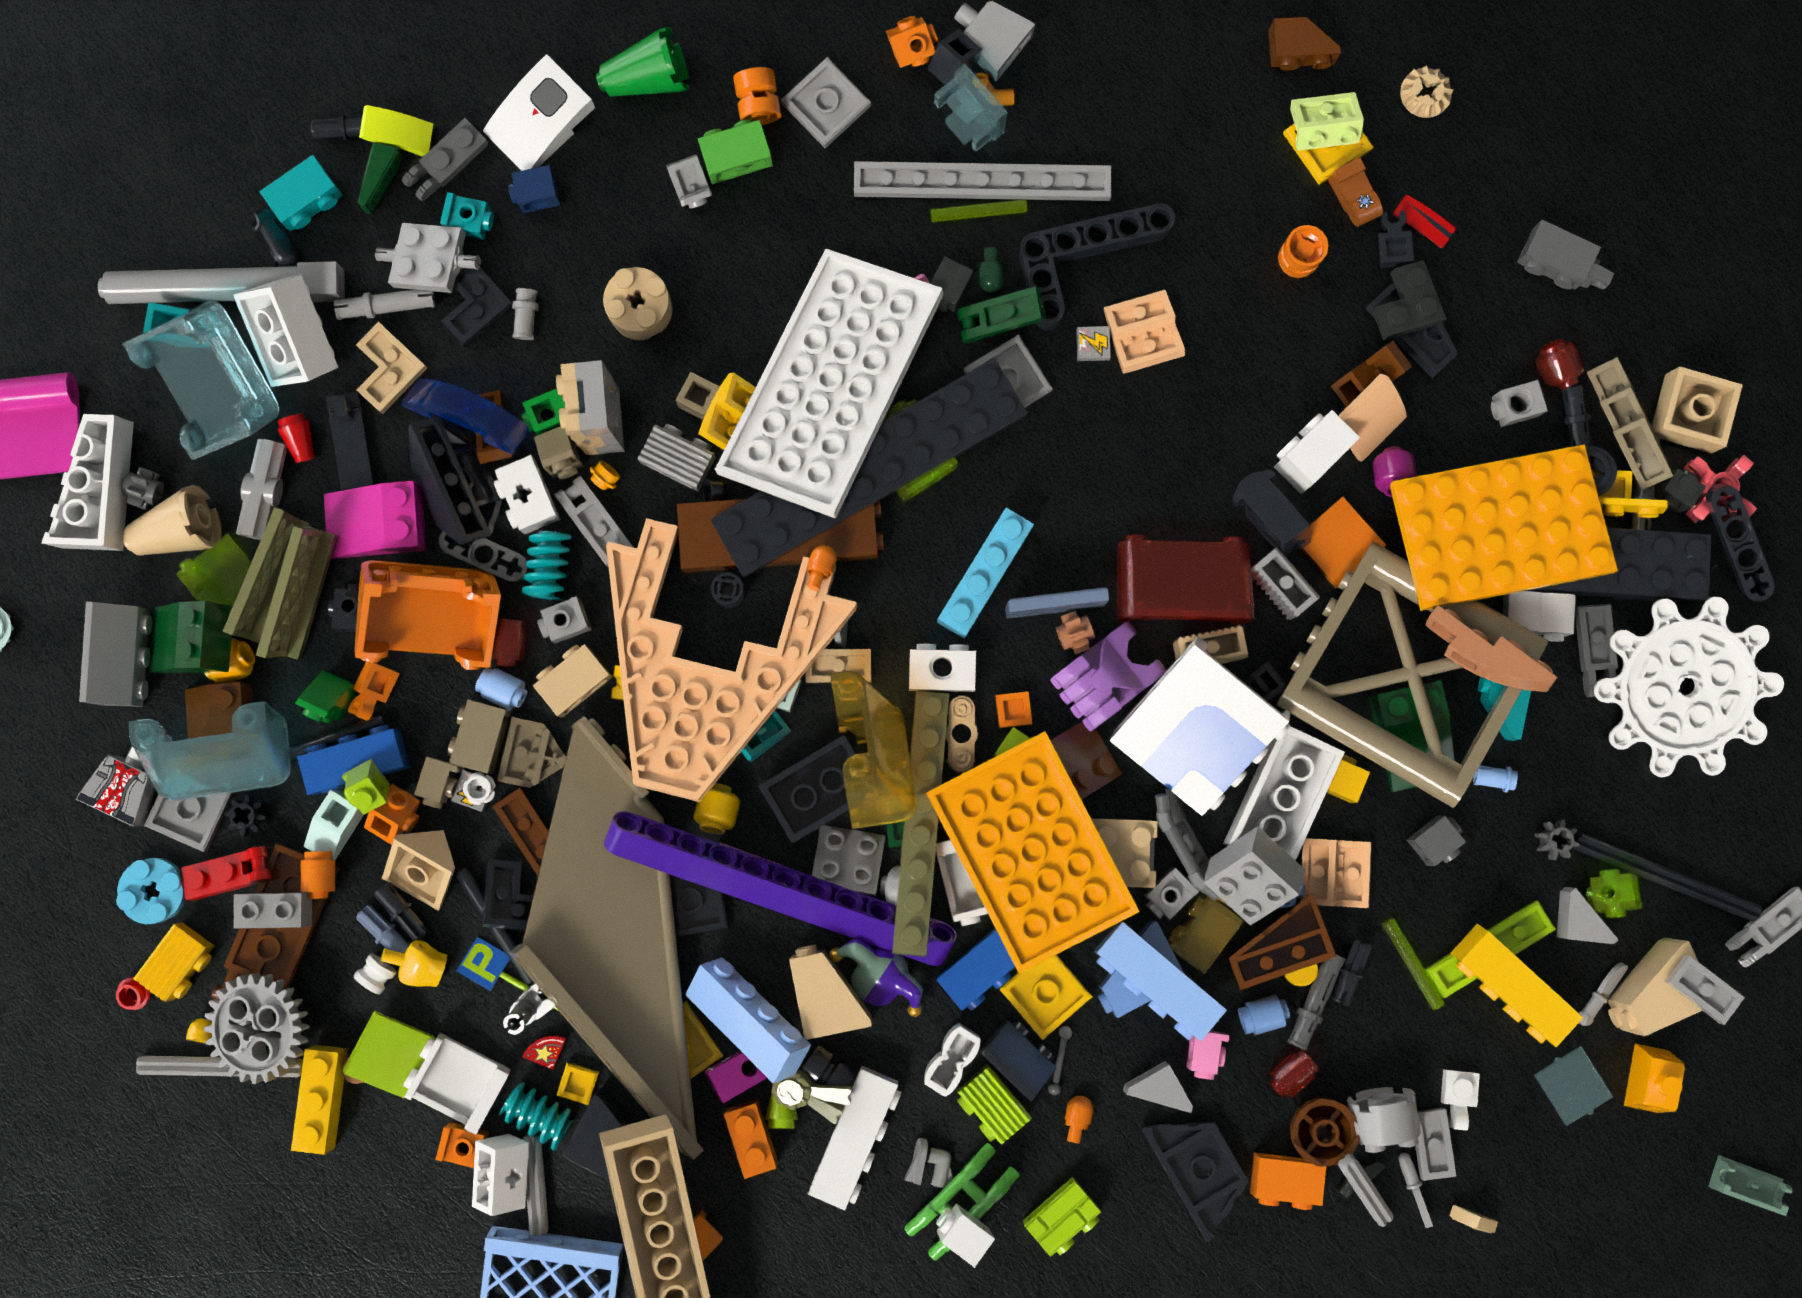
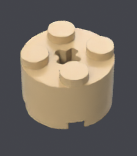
M639 267L620 269L608 282L604 291L603 303L606 314L613 326L620 334L633 340L649 339L657 333H661L671 320L673 308L668 290L662 279L648 269ZM642 299L644 305L639 304L637 309H634L632 304Z

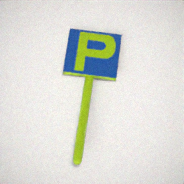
M479 937L476 938L456 970L489 991L492 990L499 977L523 991L529 987L503 971L510 960L507 954Z

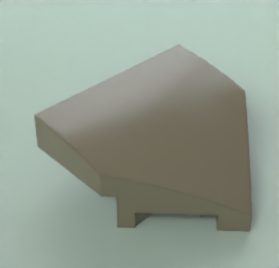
M511 717L496 781L530 788L564 767L566 756L545 724Z

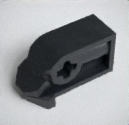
M1272 470L1251 473L1238 483L1232 498L1233 503L1236 507L1240 505L1245 506V514L1255 528L1274 549L1277 547L1289 559L1311 543L1310 524L1272 483L1276 479V474Z

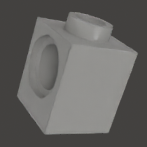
M1538 380L1501 390L1492 396L1491 411L1495 420H1499L1501 427L1539 417L1548 411ZM1511 398H1516L1521 402V412L1515 411L1511 407Z

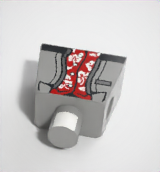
M133 743L126 759L120 756L108 755L78 794L76 800L131 826H144L159 781L158 774L144 768L152 751L144 746Z

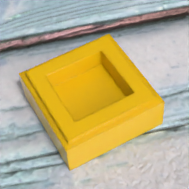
M566 1063L557 1096L589 1105L600 1072L574 1063Z

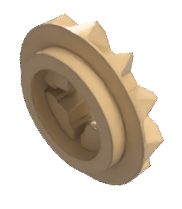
M1427 66L1417 70L1414 69L1408 74L1400 90L1401 100L1406 109L1412 114L1423 118L1434 117L1442 113L1449 105L1453 92L1449 84V77L1441 74L1440 69L1434 70ZM1422 84H1424L1427 88L1431 86H1436L1435 90L1431 94L1432 98H1430L1429 95H1421L1417 98L1418 94L1423 89Z

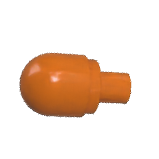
M827 545L817 546L810 555L807 564V573L810 575L807 587L811 590L819 591L822 581L829 579V576L833 573L837 556L831 547Z
M1075 1096L1067 1104L1065 1125L1070 1126L1067 1137L1069 1142L1080 1144L1083 1129L1088 1130V1126L1091 1125L1093 1105L1085 1096Z

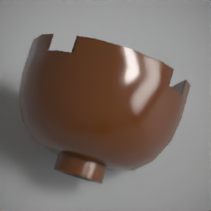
M1315 1098L1306 1101L1295 1111L1291 1119L1290 1136L1294 1148L1302 1158L1316 1166L1338 1165L1339 1160L1344 1159L1346 1154H1354L1359 1143V1135L1356 1134L1354 1122L1357 1123L1356 1117L1347 1106L1334 1099Z

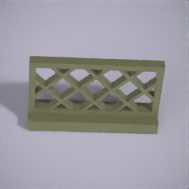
M274 507L223 632L256 643L260 642L293 526L303 527V525L311 527L312 524Z
M303 525V527L293 526L256 656L263 658L290 657L302 660L338 535Z

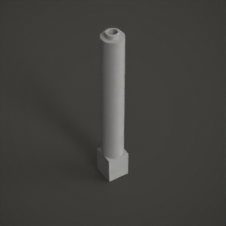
M299 262L297 266L106 271L98 281V292L100 297L104 298L108 304L235 301L233 295L282 278L302 275L305 284L309 288L312 302H334V299H345V270L337 262Z

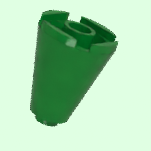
M669 26L660 28L601 64L600 72L596 74L600 90L602 92L606 91L610 97L673 93L689 89V85L683 83V80L689 79L682 49L679 43L673 45L669 37L675 35Z

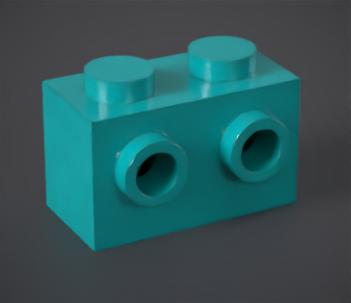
M313 155L259 191L279 221L290 232L306 226L311 221L312 216L320 211L331 209L338 202L337 199L343 196L326 170Z

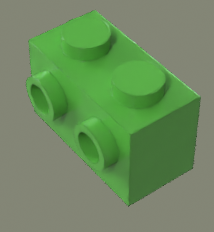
M743 120L736 123L734 128L724 131L713 129L703 135L704 137L698 138L711 184L773 166L760 120Z

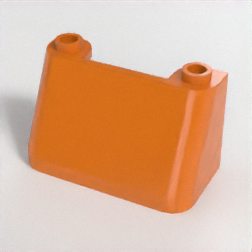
M374 560L363 562L359 582L355 658L376 663L381 661L382 658L387 657L389 650L454 655L456 661L461 663V666L465 669L478 670L481 667L490 668L501 598L495 577L489 572L476 569Z

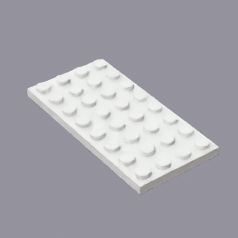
M825 249L715 468L717 474L836 518L944 294L943 289Z

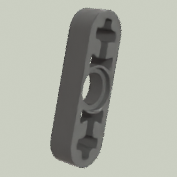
M443 531L440 534L439 544L445 553L508 582L520 583L524 581V574L530 573V569L526 567V561L528 560L524 556L488 539L476 540L469 548L468 557H464L468 552L466 549L455 546L451 550L452 544L448 542L450 536ZM482 546H490L494 553L492 560L485 564L479 563L476 559L477 550ZM501 552L505 553L502 559L507 562L514 563L518 559V565L522 567V571L520 573L514 572L512 576H509L510 570L498 564Z

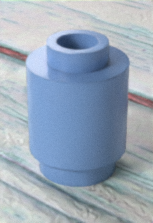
M1276 994L1247 1002L1245 1007L1238 1009L1240 1022L1245 1034L1254 1033V1035L1285 1027V1019L1290 1018L1285 1000H1279Z

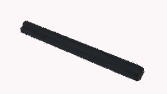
M1578 833L1574 839L1575 842L1579 843V846L1573 848L1579 852L1749 921H1755L1760 917L1762 907L1752 901L1587 834Z

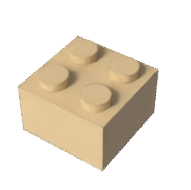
M1680 366L1672 370L1664 377L1652 422V429L1656 437L1708 453H1714L1725 448L1728 443L1743 385Z

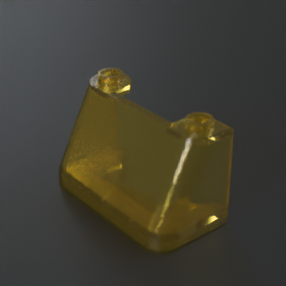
M846 671L830 674L839 732L851 731L855 734L858 744L867 742L868 753L853 755L843 765L844 784L852 829L909 820L917 811V801L902 711L859 673Z

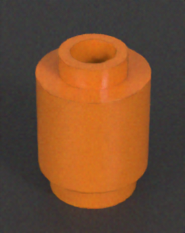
M332 851L304 852V860H301V892H308V899L328 898V892L335 891V860H332Z

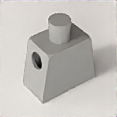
M988 1L979 13L964 3L954 17L957 22L966 28L963 33L982 49L977 63L995 82H997L1033 37L1035 28L1033 22L993 1Z

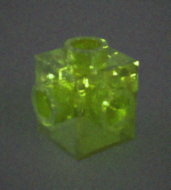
M1619 869L1600 871V877L1590 878L1591 887H1587L1589 905L1591 907L1594 906L1596 912L1605 913L1606 918L1626 917V911L1642 909L1638 877L1632 873L1620 874ZM1615 890V894L1611 898V892Z

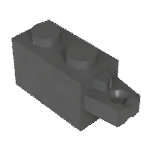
M1541 220L1532 229L1517 263L1525 266L1524 269L1527 272L1538 276L1545 275L1553 279L1557 286L1564 289H1576L1579 286L1588 288L1589 285L1605 289L1609 286L1614 275L1613 272L1599 265L1600 260L1596 257L1600 251V246L1544 220Z

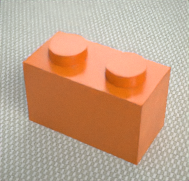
M757 1098L727 1108L724 1112V1117L744 1179L776 1169L778 1159L759 1099Z
M1254 1152L1250 1193L1259 1199V1203L1263 1205L1279 1206V1201L1292 1202V1207L1297 1209L1312 1210V1205L1323 1206L1326 1166L1319 1167L1299 1157Z

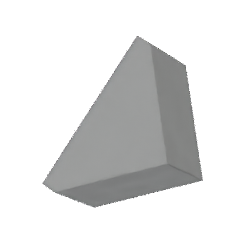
M1564 887L1560 891L1556 937L1614 944L1618 941L1617 937L1576 888Z
M1166 1061L1124 1085L1123 1091L1127 1095L1189 1113L1192 1112L1193 1106Z

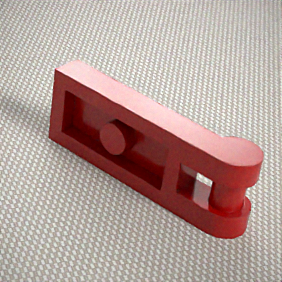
M253 847L243 852L182 867L185 900L194 901L270 881V869H266L265 858L268 857L267 847ZM250 862L252 863V872H249L248 863Z

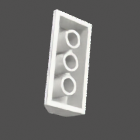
M1290 726L1289 730L1280 740L1274 738L1268 744L1267 748L1269 750L1256 770L1223 844L1229 846L1258 826L1296 860L1345 752Z

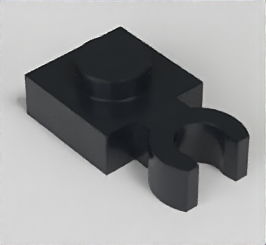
M1400 211L1397 223H1390L1387 219V212L1382 213L1380 224L1385 233L1378 234L1380 268L1401 267L1414 263L1412 232L1402 231L1406 223L1404 211Z

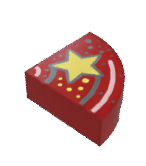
M560 1035L543 1037L532 1043L522 1057L553 1070L567 1037Z

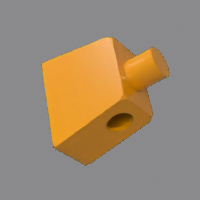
M1635 1044L1624 1106L1656 1113L1676 1111L1682 1091L1684 1063L1668 1050Z

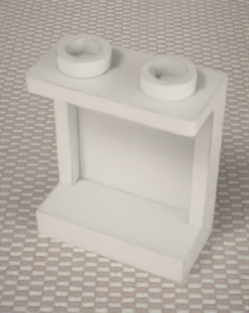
M951 840L936 843V854L953 921H960L961 926L981 922L980 915L988 914Z
M440 1033L436 1040L429 1038L420 1054V1057L425 1059L419 1070L412 1068L403 1085L408 1088L405 1098L409 1100L414 1098L465 1124L464 1129L476 1135L511 1069Z

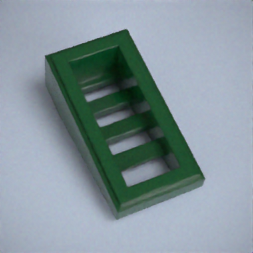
M375 142L371 146L358 199V204L367 214H373L403 161L404 156L396 147Z

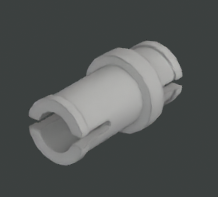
M518 288L516 289V301H513L512 308L515 309L513 338L534 340L535 312L539 308V304L536 303L537 291Z

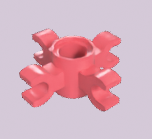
M1742 455L1739 459L1735 458L1724 472L1715 474L1700 457L1697 456L1694 460L1691 459L1682 469L1694 473L1698 477V481L1706 487L1700 495V499L1685 515L1694 523L1699 519L1703 520L1710 513L1706 504V494L1715 485V482L1728 484L1739 492L1740 483L1738 479L1754 463L1745 455ZM1723 493L1721 499L1716 501V503L1723 504L1728 508L1726 499L1730 495ZM1742 498L1750 517L1757 508L1751 502Z

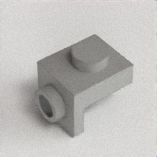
M696 154L666 165L682 206L688 205L689 208H695L707 203L706 197L711 196L712 193Z

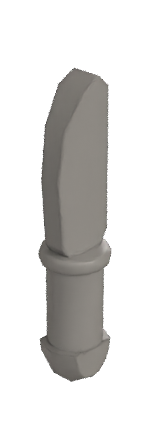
M1618 963L1611 969L1597 992L1592 993L1589 1002L1582 1012H1579L1583 1017L1579 1024L1588 1026L1593 1023L1594 1017L1603 1004L1607 1003V998L1627 971V965Z
M1401 1153L1398 1159L1407 1183L1406 1188L1408 1190L1412 1189L1425 1227H1433L1419 1188L1422 1186V1181L1419 1180L1410 1155L1408 1153Z

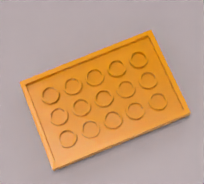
M1585 444L1396 480L1390 484L1420 611L1433 609L1438 605L1444 607L1613 574L1618 571Z
M1045 731L927 792L1018 973L1139 912Z

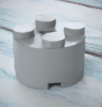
M1382 1087L1356 1093L1357 1100L1355 1101L1351 1097L1347 1098L1348 1109L1357 1120V1123L1354 1122L1356 1134L1359 1135L1358 1144L1364 1145L1366 1152H1381L1386 1149L1385 1146L1398 1144L1400 1147H1412L1419 1144L1418 1137L1421 1134L1415 1092L1413 1090L1402 1088L1403 1094L1393 1093V1087Z

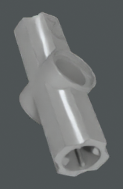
M266 439L257 440L251 470L244 476L241 485L243 505L236 534L257 540L262 539L273 509L279 505L283 493L281 474L287 453V446L285 444Z

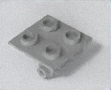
M823 825L820 827L812 876L862 894L876 896L885 835Z

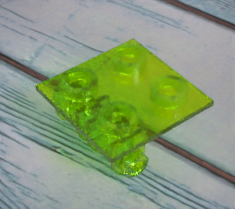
M227 533L219 542L215 543L217 546L207 549L193 561L189 558L179 565L182 570L176 573V575L197 601H207L233 606L251 561Z

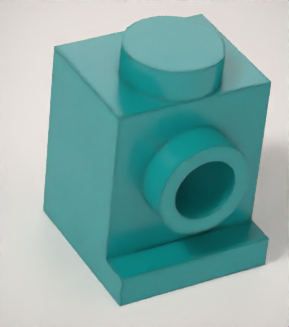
M447 192L440 224L448 227H461L466 232L465 236L484 240L486 231L492 229L494 213L491 212L488 203L455 196L454 193ZM465 210L472 212L471 217L463 218Z

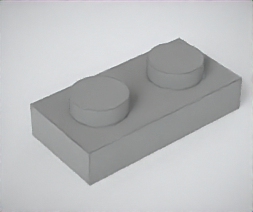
M1684 955L1665 980L1668 985L1719 1024L1723 1025L1727 1023L1745 998L1690 955Z
M1435 1108L1418 1111L1421 1134L1418 1137L1419 1144L1415 1147L1420 1179L1426 1181L1456 1177L1447 1110L1445 1108Z

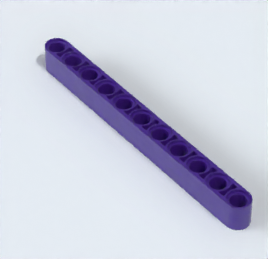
M619 811L612 818L604 840V846L610 853L892 951L896 906L631 812ZM930 918L926 957L903 956L929 965L940 966L944 963L957 938L956 932L950 925Z

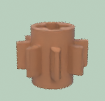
M1076 611L1061 616L1062 625L1055 628L1063 649L1073 648L1075 654L1090 649L1088 641L1094 639L1095 635L1088 617L1083 616L1079 618Z

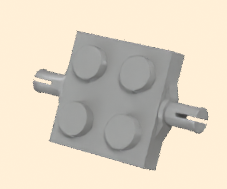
M402 223L398 243L395 248L377 247V252H375L377 261L392 262L388 283L393 288L452 293L455 278L460 269L470 268L478 270L480 268L478 264H481V259L478 255L463 254L466 232L461 227Z

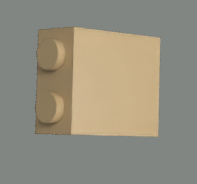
M1671 938L1658 940L1607 999L1611 1007L1608 1013L1617 1028L1646 1036L1702 1011L1665 982L1684 955H1690L1698 961L1689 941Z
M816 944L797 948L795 950L796 955H792L789 961L805 1039L808 1040L871 1027L872 1016L870 1011L855 993L834 961L830 959L825 949L817 950Z

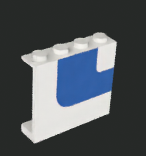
M1197 636L1118 725L1110 741L1203 816L1209 808L1215 810L1225 798L1223 793L1230 785L1234 788L1238 786L1246 776L1247 772L1245 769L1251 762L1259 763L1269 750L1266 746L1274 738L1280 740L1291 725L1288 724L1290 719L1289 710L1286 709L1283 713H1280L1206 652L1208 644Z

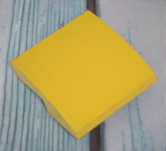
M729 373L716 392L698 434L725 450L756 387L737 374Z

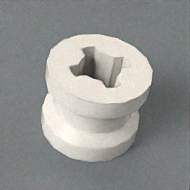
M369 954L365 959L366 965L363 969L357 970L353 976L366 989L380 995L385 989V982L393 978L397 972L389 963L381 961L380 957Z

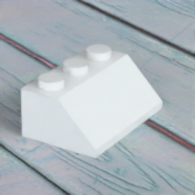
M302 275L282 278L233 295L271 387L310 381L338 368L334 358V351L328 343L322 328L321 318L316 313L309 288L305 284Z

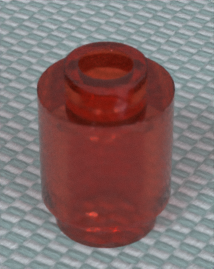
M497 619L491 659L497 660L496 666L516 667L517 661L524 660L526 630L523 629V621Z
M1301 1049L1296 1054L1292 1052L1269 1072L1273 1078L1269 1081V1084L1280 1097L1287 1094L1292 1099L1315 1079L1314 1074L1319 1071V1068Z

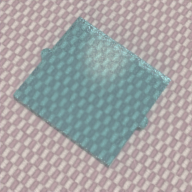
M1580 1046L1562 1058H1554V1063L1534 1075L1567 1126L1585 1114L1592 1115L1593 1109L1613 1097Z

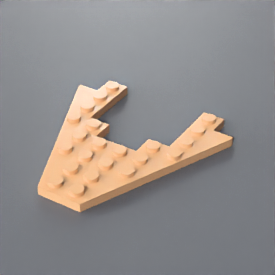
M646 518L637 548L607 542L606 545L633 783L635 786L700 802L853 615L857 608V602L829 595L836 565L829 579L822 581L819 591L809 589L807 587L810 575L807 573L809 558L803 556L777 649L744 641L736 672L677 658L675 653L682 634V626L654 619L653 615L679 530L676 525Z

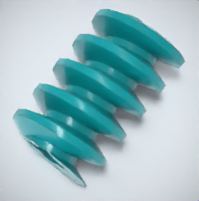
M538 531V534L529 536V541L538 546L528 548L527 550L529 555L536 558L526 561V567L534 572L524 574V580L532 585L523 587L522 592L535 598L562 600L554 596V593L564 591L565 587L556 583V580L566 578V574L559 571L558 567L568 565V561L560 558L559 555L570 551L568 547L561 544V541L571 539V535L552 531Z
M520 1082L507 1098L499 1116L506 1111L505 1122L507 1124L518 1118L516 1128L519 1131L529 1124L528 1136L530 1137L535 1136L541 1131L539 1141L542 1144L553 1138L551 1149L557 1150L574 1121L569 1120L571 1109L567 1108L564 1112L558 1114L559 1102L556 1101L549 1108L546 1107L547 1095L536 1101L534 1100L536 1089L533 1088L525 1095L523 1093L525 1083Z

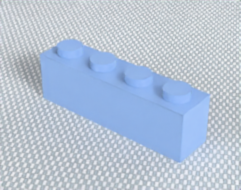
M1122 921L1112 928L1094 950L1100 956L1096 961L1111 975L1117 970L1126 978L1122 983L1137 997L1141 992L1152 1000L1148 1006L1163 1019L1168 1014L1178 1023L1174 1028L1188 1040L1194 1036L1199 1041H1202L1227 1011Z
M723 957L701 964L685 995L773 1084L795 1075L811 1044Z

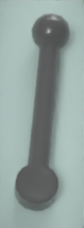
M1062 1026L1058 1031L1061 1040L1053 1082L1048 1086V1091L1052 1095H1058L1061 1092L1059 1081L1067 1039L1072 1035L1071 1029L1067 1026Z

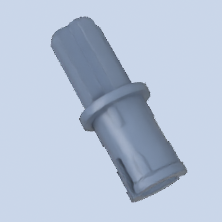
M372 905L365 906L357 914V920L376 938V944L381 943L386 949L405 953L410 943L395 929L397 926L395 923L391 925Z

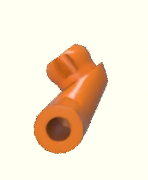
M977 73L972 77L970 85L972 93L985 106L1014 105V89L996 90L989 82V77L985 73Z

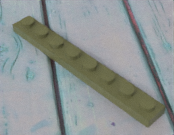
M917 690L915 695L892 954L922 957L927 955L938 829V815L927 792L940 786L942 783L949 703L948 693Z

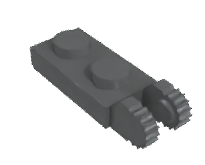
M464 118L418 161L419 164L409 169L404 177H402V182L406 186L411 187L428 172L432 178L426 180L416 191V196L423 201L441 186L444 187L489 143Z
M1610 604L1575 607L1581 672H1584L1582 678L1583 689L1586 697H1595L1594 686L1597 683L1595 671L1604 670L1603 679L1616 677V669L1618 668L1617 655L1610 646V638L1614 634Z

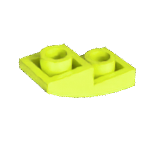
M367 105L364 106L359 138L370 142L395 146L419 156H424L429 152L433 123L399 112Z

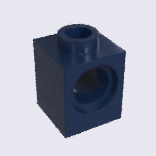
M550 165L511 173L513 184L508 185L510 197L513 204L518 203L523 213L561 205L555 176Z

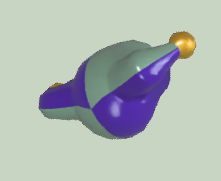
M853 939L842 947L833 948L830 951L829 957L834 962L841 961L843 957H849L856 962L851 982L855 993L864 1002L883 1006L889 1004L897 995H902L910 1002L907 1010L908 1013L913 1017L921 1014L922 1007L920 1006L923 988L909 974L908 964L903 955L892 954V951L880 947L873 948L860 939Z

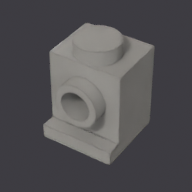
M577 596L540 610L543 618L537 620L543 637L550 636L551 641L554 643L592 630L582 601ZM560 614H564L567 618L563 626L556 624V617Z
M1171 867L1156 882V888H1150L1144 896L1149 900L1146 904L1147 908L1160 919L1164 915L1167 919H1171L1199 891L1176 868ZM1167 890L1175 892L1176 898L1173 902L1165 900L1164 895Z

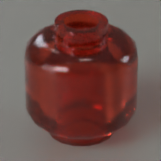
M1558 339L1539 349L1540 354L1537 356L1535 364L1546 385L1550 387L1559 386L1563 390L1579 382L1577 377L1582 374L1585 365L1574 343Z

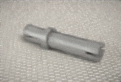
M406 290L376 295L366 292L361 297L334 299V306H337L334 309L338 320L366 316L369 319L375 318V314L427 307L433 308L436 306V303L433 300L435 298L434 291Z

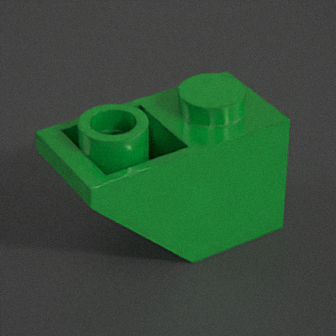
M322 670L298 697L295 704L305 708L302 713L303 715L318 722L323 721L330 724L331 720L343 721L357 691L353 689L354 683L332 672Z

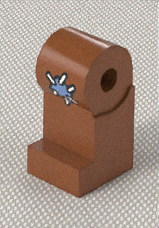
M1361 158L1335 169L1328 179L1344 211L1347 212L1352 223L1357 227L1381 216L1383 213L1381 202L1364 173L1366 168Z

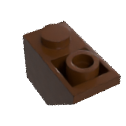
M1307 17L1275 18L1269 29L1271 67H1280L1281 70L1285 71L1295 70L1300 66L1325 69L1334 65L1341 54L1340 46Z

